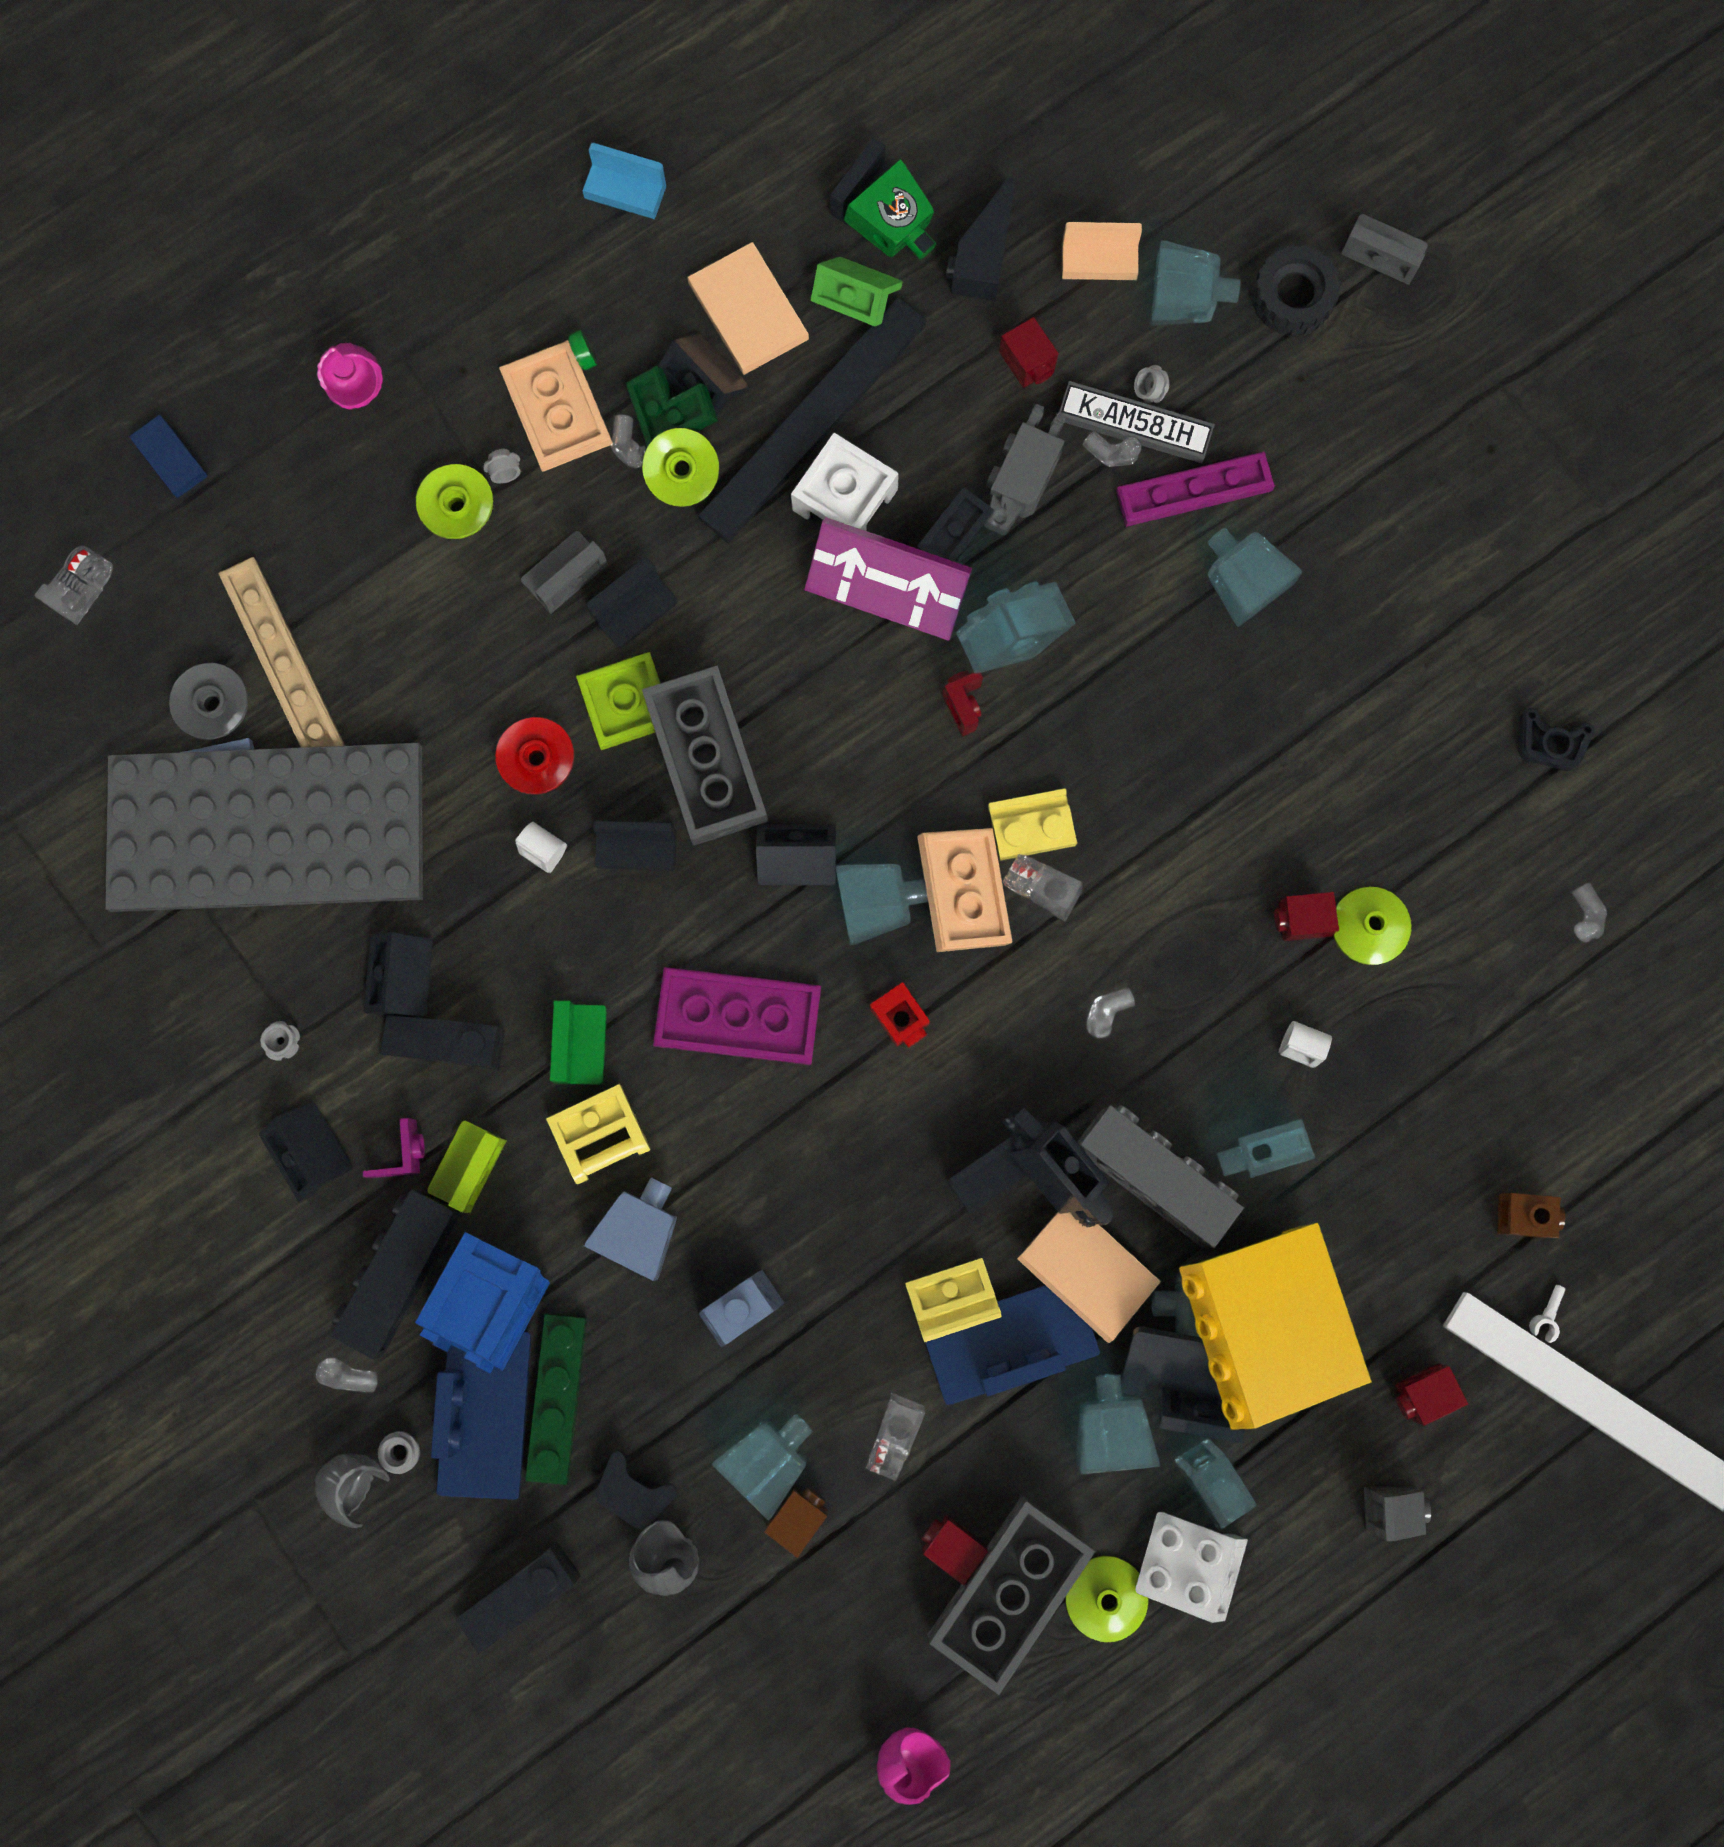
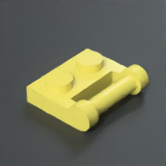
M620 1084L546 1119L577 1185L589 1180L588 1175L636 1152L641 1155L651 1150ZM626 1127L630 1138L582 1161L579 1159L576 1150Z

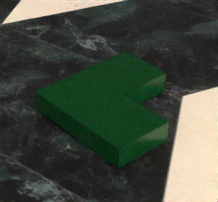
M658 366L626 382L647 447L655 437L667 430L686 428L698 432L718 421L707 386L702 383L672 397L665 373Z

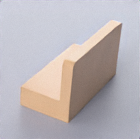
M1066 223L1062 241V279L1137 280L1138 244L1142 233V224Z

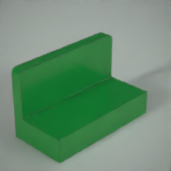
M554 1001L551 1082L555 1084L578 1085L603 1084L607 1008L605 1006L574 1005L570 1001Z

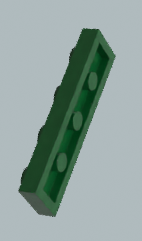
M545 1314L525 1481L561 1485L569 1483L587 1325L586 1317Z

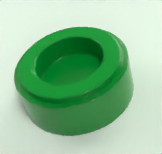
M580 329L570 334L568 341L581 369L586 371L597 366L596 359L582 330Z

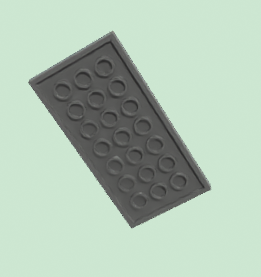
M419 743L108 755L105 910L122 912L423 900L422 746Z

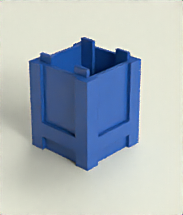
M465 1232L415 1323L424 1328L420 1336L432 1341V1345L448 1352L451 1345L466 1352L465 1359L475 1363L476 1367L491 1374L494 1367L503 1371L550 1282L541 1275L539 1268Z

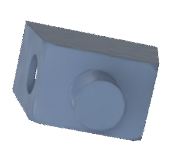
M650 1177L640 1198L628 1192H623L590 1235L584 1246L652 1281L658 1280L677 1220L676 1216L662 1210L672 1187Z
M761 1270L703 1309L699 1315L720 1347H723L774 1312L785 1302L764 1271Z

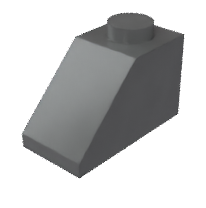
M1413 1486L1364 1487L1365 1527L1368 1531L1385 1541H1398L1426 1534L1425 1523L1430 1522L1431 1507L1429 1499L1424 1497V1491Z

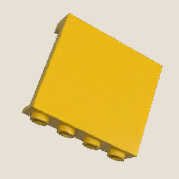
M1318 1223L1295 1227L1263 1241L1199 1263L1179 1267L1182 1276V1287L1184 1293L1189 1298L1196 1319V1331L1203 1341L1209 1359V1371L1216 1381L1222 1400V1411L1225 1418L1229 1421L1231 1430L1260 1427L1371 1383Z

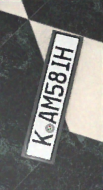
M1071 381L1068 383L1059 414L1066 416L1064 423L1201 464L1205 458L1215 425Z

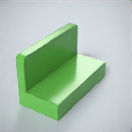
M837 257L817 265L810 301L872 326L882 324L888 294L900 290L903 281L843 257Z

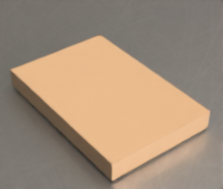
M753 242L687 277L690 287L743 375L809 340L808 332Z
M568 340L499 367L542 472L612 445L610 435Z
M993 828L928 832L918 835L936 951H955L1011 944L1012 937Z
M1057 1212L1017 1258L1108 1343L1115 1339L1161 1282L1099 1224H1095L1092 1227L1082 1226L1081 1223L1079 1224V1220H1076L1070 1212L1063 1214Z

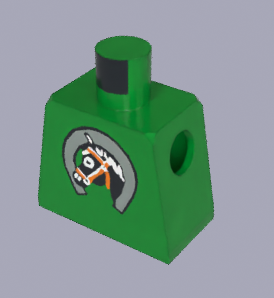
M901 159L848 205L844 221L889 257L895 256L907 245L921 260L936 246V242L924 230L929 225L933 216V207Z

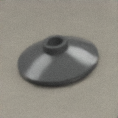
M217 663L199 664L186 670L174 683L169 698L170 712L178 727L188 735L204 740L221 738L234 731L244 719L248 708V692L243 680L232 669ZM213 699H218V707L213 711H209V702Z

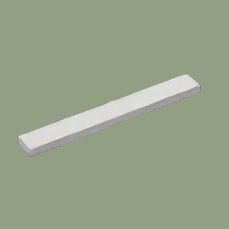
M1467 1292L1462 1293L1443 1324L1444 1328L1724 1512L1723 1460Z

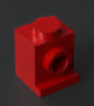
M903 982L870 1004L871 1012L878 1019L896 1047L904 1042L910 1048L928 1035L924 1028L930 1024V1020ZM896 1014H907L909 1023L904 1027L896 1025L894 1022Z

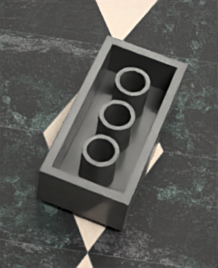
M718 665L642 689L693 846L768 822Z
M1110 1105L1101 1110L1077 1141L1085 1153L1100 1170L1197 1245L1215 1248L1244 1209V1207L1236 1202L1239 1195L1224 1183L1218 1181L1215 1184L1203 1177L1202 1175L1206 1170L1190 1157L1185 1156L1181 1158L1173 1154L1169 1150L1172 1144L1154 1130L1151 1133H1146L1136 1124L1139 1122V1118L1125 1107L1120 1105L1118 1108H1114Z
M1023 1495L987 1546L988 1553L965 1585L961 1584L928 1633L930 1645L998 1695H1000L1095 1553V1550L1087 1541Z

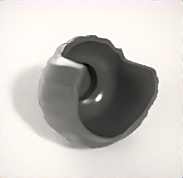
M351 1453L341 1454L325 1463L318 1471L315 1478L314 1491L321 1508L331 1519L344 1526L358 1528L362 1527L363 1524L350 1517L351 1512L357 1510L360 1503L365 1500L366 1494L370 1490V1482L373 1480V1476L389 1482V1475L381 1465L368 1456Z
M658 1520L646 1527L638 1536L630 1552L629 1570L635 1583L644 1591L654 1595H674L683 1591L695 1579L699 1571L698 1550L693 1545L692 1540L684 1537L680 1529L672 1521Z

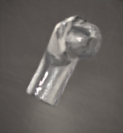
M617 415L614 418L611 449L626 466L631 468L642 467L643 457L647 448L644 445L642 447L639 446L632 439L634 420L627 415Z
M1095 430L1088 435L1082 444L1100 462L1108 467L1131 465L1137 461L1141 452V444L1136 438L1127 437L1122 443L1109 444Z
M1589 882L1572 891L1584 911V921L1579 922L1574 927L1577 937L1582 942H1589L1593 938L1599 939L1604 933L1606 908Z
M1128 987L1098 997L1093 1001L1086 1019L1087 1030L1096 1038L1109 1036L1112 1031L1111 1024L1115 1013L1135 1006L1133 995Z
M327 1358L318 1364L316 1379L321 1385L329 1386L333 1389L373 1393L377 1384V1373L355 1370L339 1359Z

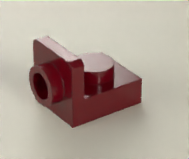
M968 670L959 672L947 680L948 684L944 687L943 698L962 737L976 731L979 723L978 717L981 716V711L973 695L967 697L966 695L981 687L983 676L980 670L972 674Z

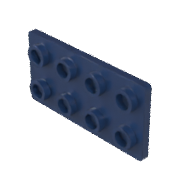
M1046 1285L997 1301L1002 1315L1000 1318L925 1342L944 1401L947 1405L984 1393L988 1397L1066 1371L1065 1366L1100 1354L1092 1328Z
M523 1332L504 1370L502 1371L494 1367L491 1374L476 1367L475 1363L465 1359L466 1352L452 1345L447 1352L446 1370L437 1373L431 1458H439L437 1494L439 1496L512 1500L520 1497L531 1348L530 1332Z

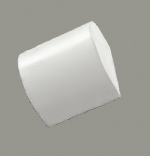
M535 822L528 824L515 840L519 854L547 873L553 871L567 847L565 842Z
M1292 1021L1284 1035L1278 1053L1314 1068L1326 1059L1332 1036Z

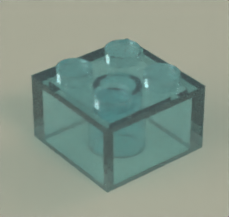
M1032 582L1015 592H1010L1009 589H1002L989 596L987 599L989 603L984 608L967 616L968 622L956 634L975 674L1033 659L1076 623L1056 582L1044 585Z

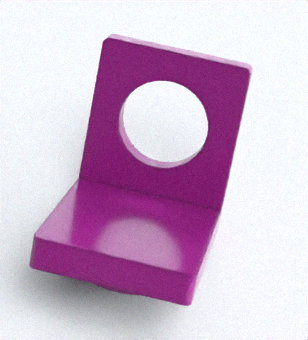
M400 1118L403 1167L363 1171V1177L380 1178L420 1174L419 1158H424L425 1143L423 1135L417 1132L416 1119Z

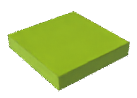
M650 652L576 676L601 750L655 733L642 689L660 684Z

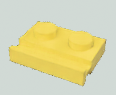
M1066 789L989 803L988 809L992 820L999 861L1076 846L1077 840L1070 807L1067 802Z
M983 1258L905 1283L924 1342L1002 1317Z

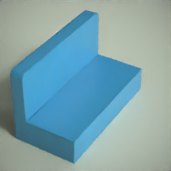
M591 143L589 154L592 166L583 188L584 198L655 219L667 187L663 165L653 160Z

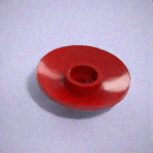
M541 717L525 718L512 724L502 734L496 748V765L505 782L515 790L526 794H543L560 786L569 776L574 763V748L566 731L557 723ZM536 753L544 755V760L539 765L531 764V757Z

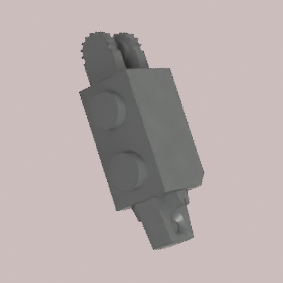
M1036 404L1027 423H1022L1017 435L1010 433L1002 450V454L1006 456L1001 468L996 465L994 466L986 484V487L991 489L989 503L990 507L994 509L993 516L985 525L986 528L1005 536L1018 516L1025 518L1034 514L1062 454L1065 441L1059 439L1058 435L1063 427L1066 416L1058 413L1050 425L1049 432L1046 433L1036 428L1044 414V407Z

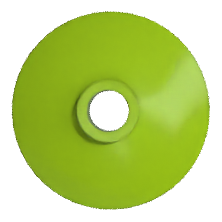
M686 428L670 429L655 437L647 447L643 457V476L648 488L659 500L673 506H691L705 499L714 489L719 476V460L712 444L700 433ZM680 461H686L689 465V471L684 476L678 475L675 470L676 464Z
M450 464L435 469L425 477L417 491L416 508L422 523L432 533L447 539H461L473 535L486 524L493 509V494L487 480L477 470L466 465ZM455 502H463L464 506L461 510L456 512L451 510Z
M1378 887L1359 888L1347 894L1336 906L1339 932L1335 933L1333 937L1340 950L1350 959L1362 964L1378 965L1394 959L1405 949L1411 935V919L1403 902L1390 891ZM1370 917H1376L1380 920V930H1373L1369 926Z
M1113 1556L1091 1558L1065 1596L1066 1608L1073 1624L1087 1637L1100 1642H1115L1127 1638L1142 1624L1148 1609V1597L1136 1593L1135 1589L1140 1574L1131 1564ZM1107 1594L1116 1597V1604L1110 1609H1105L1101 1605L1102 1598Z

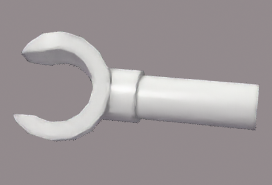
M1555 1285L1543 1314L1533 1317L1529 1324L1531 1333L1536 1336L1540 1326L1544 1323H1549V1331L1545 1336V1340L1549 1343L1554 1342L1560 1333L1557 1323L1554 1322L1557 1309L1565 1292V1288L1560 1285Z

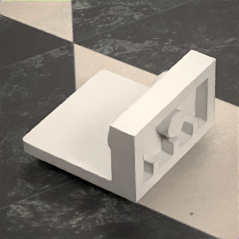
M1158 1512L1136 1585V1593L1212 1623L1225 1621L1248 1539L1235 1534H1222L1173 1515Z

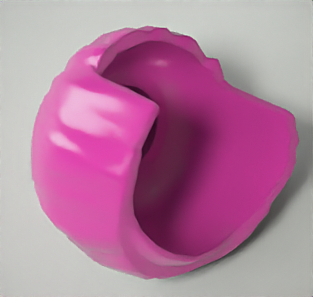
M340 343L329 347L320 357V362L317 366V377L320 381V386L326 391L332 402L342 408L351 410L366 406L372 399L377 397L383 383L382 369L377 358L365 348L351 343Z
M902 1728L893 1732L881 1746L877 1762L878 1780L881 1787L884 1788V1792L895 1802L908 1805L919 1804L930 1796V1792L949 1777L950 1759L941 1744L926 1732L917 1728Z

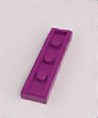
M1263 451L1117 487L1116 494L1125 526L1128 527L1272 492L1275 485L1265 452Z

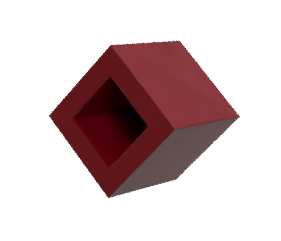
M1034 317L1001 336L999 353L1023 388L1033 382L1041 384L1053 375L1059 353Z
M1334 892L1287 896L1278 903L1279 908H1275V926L1278 932L1282 931L1283 941L1331 937L1339 932Z
M1433 1365L1395 1384L1400 1394L1396 1397L1400 1411L1407 1420L1412 1419L1413 1422L1423 1426L1468 1405L1450 1366Z
M947 1514L941 1522L934 1519L921 1538L925 1542L922 1548L923 1554L962 1585H965L988 1553L985 1543Z

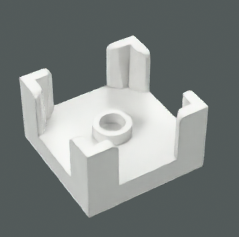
M833 433L791 493L792 509L805 519H809L810 512L823 520L827 517L866 531L867 523L883 500L888 504L897 492L898 472L836 433Z

